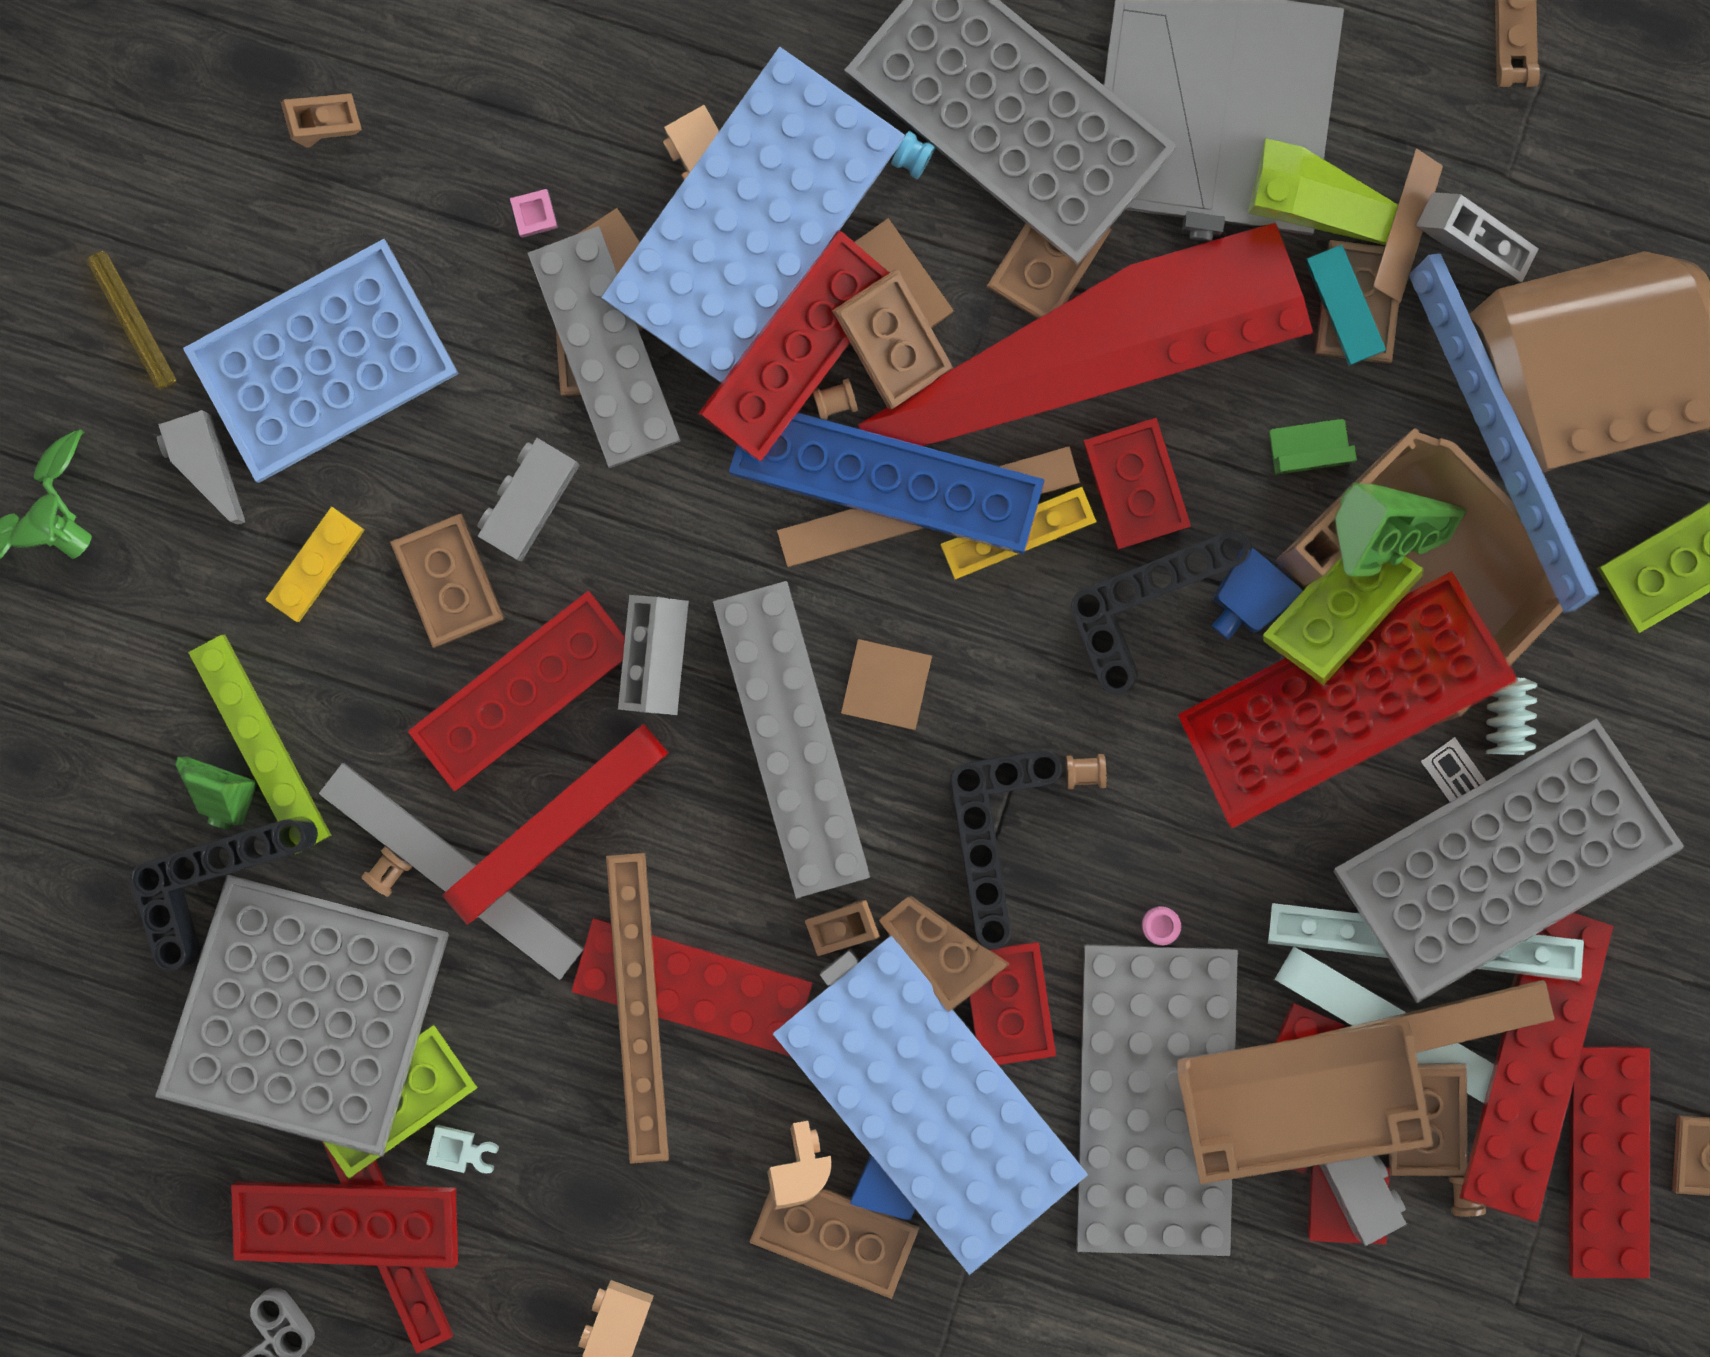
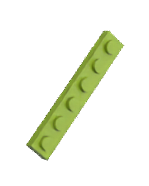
M220 635L188 652L277 821L302 816L309 818L315 823L318 831L315 844L332 836L226 635ZM292 826L289 836L293 843L298 844L301 839L300 831L295 826Z

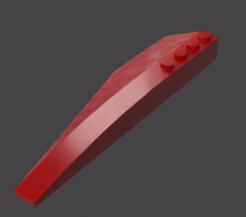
M1276 222L1128 265L1116 274L953 368L895 408L889 409L887 407L858 424L859 429L925 446L1311 334L1313 331L1304 297Z

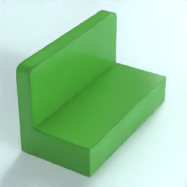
M1343 419L1276 428L1269 432L1275 475L1348 465L1357 461L1355 445L1349 446L1346 424Z

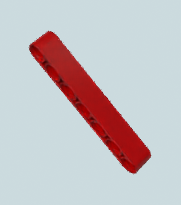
M645 724L641 725L450 887L442 897L466 925L470 924L657 765L669 752Z

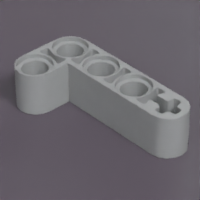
M270 1288L264 1291L252 1303L250 1317L265 1339L241 1357H255L258 1354L267 1357H301L313 1344L315 1331L311 1323L285 1290ZM265 1300H271L278 1305L279 1316L272 1317L264 1311L263 1303ZM293 1331L298 1333L302 1338V1346H291L286 1340V1332Z

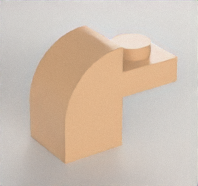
M808 1121L793 1123L790 1128L796 1163L770 1167L767 1171L774 1210L797 1206L810 1201L821 1191L829 1178L831 1156L815 1159L814 1153L820 1152L819 1138L816 1129L810 1130Z

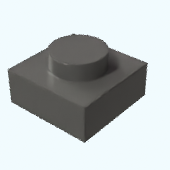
M1187 211L1183 217L1181 233L1190 234L1189 239L1193 241L1210 242L1212 238H1219L1223 233L1225 217Z

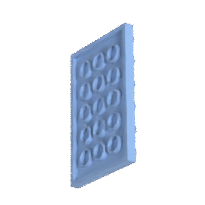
M385 239L183 348L253 478L258 483L459 374Z

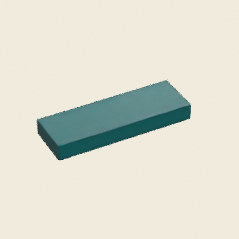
M1341 244L1307 258L1305 263L1348 366L1384 352L1386 350L1343 245Z

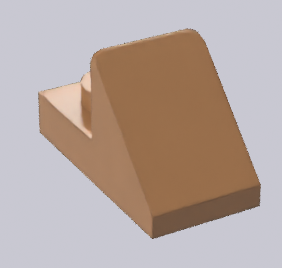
M352 93L286 99L281 102L291 140L306 148L313 146L321 138L356 135L362 130Z
M857 900L842 908L805 920L817 956L879 937L866 900Z

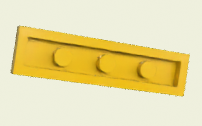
M1082 487L1038 504L1025 551L1096 523ZM960 537L940 544L954 580L1019 554Z

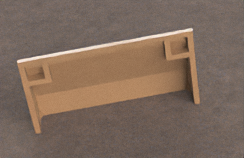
M1408 1020L1178 1060V1077L1200 1184L1433 1146L1414 1040Z

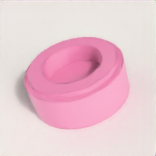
M1158 906L1150 909L1144 915L1142 931L1145 937L1152 943L1167 945L1175 941L1179 936L1181 922L1173 910Z

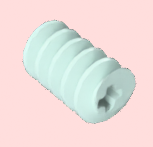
M1517 678V682L1491 694V696L1498 698V701L1488 704L1487 709L1498 713V716L1488 719L1487 725L1497 728L1498 731L1486 735V740L1496 743L1497 747L1487 750L1486 754L1525 755V752L1536 748V744L1525 740V737L1536 733L1535 728L1525 725L1526 721L1537 718L1536 713L1525 709L1526 706L1537 702V698L1526 694V691L1537 687L1536 682L1526 678Z

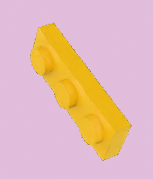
M331 507L270 592L266 601L294 621L300 622L365 529L337 509Z

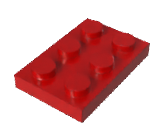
M1157 418L1083 441L1117 550L1191 527Z
M1039 942L989 949L1010 965L970 996L976 1039L998 1065L1056 1056Z

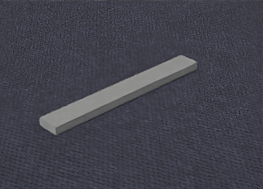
M345 763L340 765L319 792L327 801L445 892L476 866ZM510 891L505 893L478 916L559 980L562 979L584 950L582 946Z

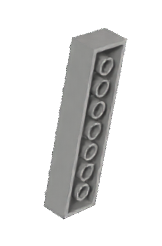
M784 581L713 601L795 897H803L870 878L788 582Z

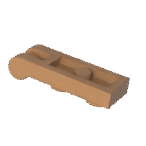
M1495 0L1497 86L1511 87L1512 83H1523L1525 87H1537L1540 78L1537 52V0ZM1511 59H1523V68H1513Z

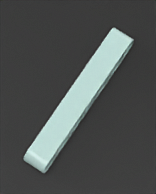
M1293 947L1275 977L1276 981L1352 1026L1406 1013L1296 947ZM1459 1043L1416 1053L1418 1063L1466 1064L1467 1093L1484 1103L1494 1064Z

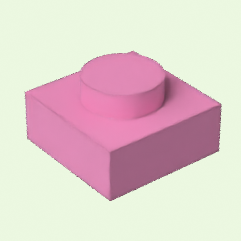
M547 189L510 198L521 238L558 228Z

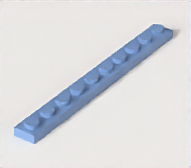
M1441 253L1428 255L1409 274L1413 287L1417 292L1429 322L1434 329L1563 612L1576 610L1596 596L1598 591L1515 412L1503 392L1495 369Z

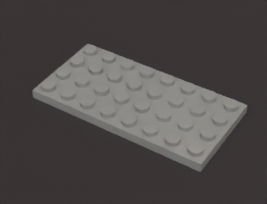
M903 0L845 69V74L927 142L932 143L939 152L1076 265L1083 260L1177 147L1169 138L1000 0Z
M1596 718L1334 869V874L1416 1003L1676 854L1683 849L1684 845Z
M1084 944L1078 1163L1088 1175L1078 1183L1077 1252L1230 1256L1232 1179L1200 1184L1178 1077V1060L1235 1050L1237 949Z

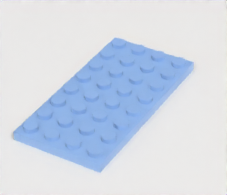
M779 47L605 291L602 299L721 383L819 257L836 232L842 228L901 145L905 135Z
M889 936L859 961L856 966L833 985H830L773 1033L969 1275L1088 1175L953 1010L948 1012L934 994L932 984L892 936Z

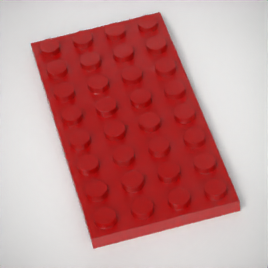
M1451 571L1405 595L1324 685L1289 659L1284 658L1179 713L1178 717L1228 823L1233 828L1518 680L1459 581Z

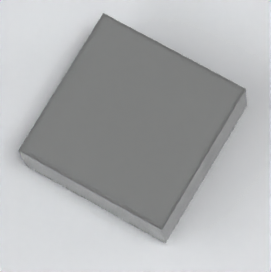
M849 948L820 972L821 978L828 986L833 985L858 964V957Z

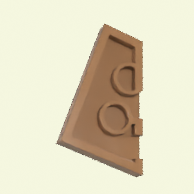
M912 896L904 899L879 920L889 935L896 940L929 980L934 994L948 1012L956 1008L1010 965L1007 961Z

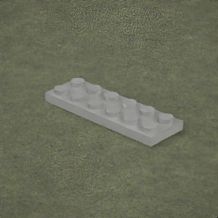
M597 226L529 252L528 256L608 467H615L680 442V437L637 324L602 299L603 294L617 276V271L600 227Z

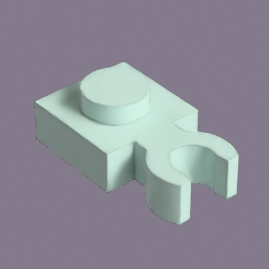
M437 1125L427 1165L464 1173L467 1164L472 1163L479 1172L491 1173L494 1170V1165L484 1163L481 1155L485 1151L497 1153L499 1146L493 1142H484L479 1146L473 1145L475 1133Z

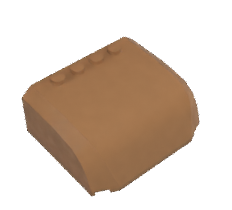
M1644 251L1497 289L1469 314L1499 378L1503 392L1515 412L1542 473L1564 465L1689 433L1694 435L1710 430V280L1707 274L1694 263Z
M1414 428L1386 451L1353 483L1376 484L1462 506L1467 510L1447 544L1421 555L1415 551L1404 555L1423 568V576L1407 594L1452 571L1509 665L1563 611L1513 501L1454 442L1442 438L1438 440L1419 433V430ZM1345 492L1275 560L1282 573L1302 590L1313 581L1322 577L1342 557L1335 516L1341 507V499ZM1470 706L1437 722L1436 724L1462 716Z

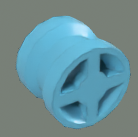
M908 131L905 139L898 147L891 165L896 168L904 167L909 170L910 176L918 179L927 166L935 146L930 142H920L917 140L916 134Z

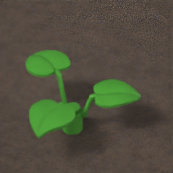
M82 429L63 436L54 442L41 456L35 469L34 479L38 482L43 481L42 484L48 495L37 500L26 516L19 522V517L15 514H8L0 518V559L11 545L16 548H23L46 543L49 546L54 545L72 559L80 556L88 547L91 541V534L74 522L76 516L68 510L52 485L53 479L59 477L70 463L79 439L85 433ZM57 508L60 509L63 517L56 515Z

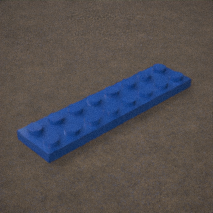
M797 413L761 462L756 461L737 445L729 470V474L735 477L1023 555L1045 480Z

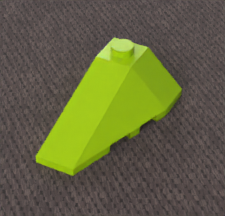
M1265 138L1248 214L1386 245L1398 204L1302 146Z

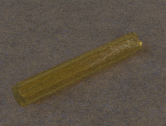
M103 251L95 253L87 259V264L152 382L160 390L171 386L176 382V378L108 254Z

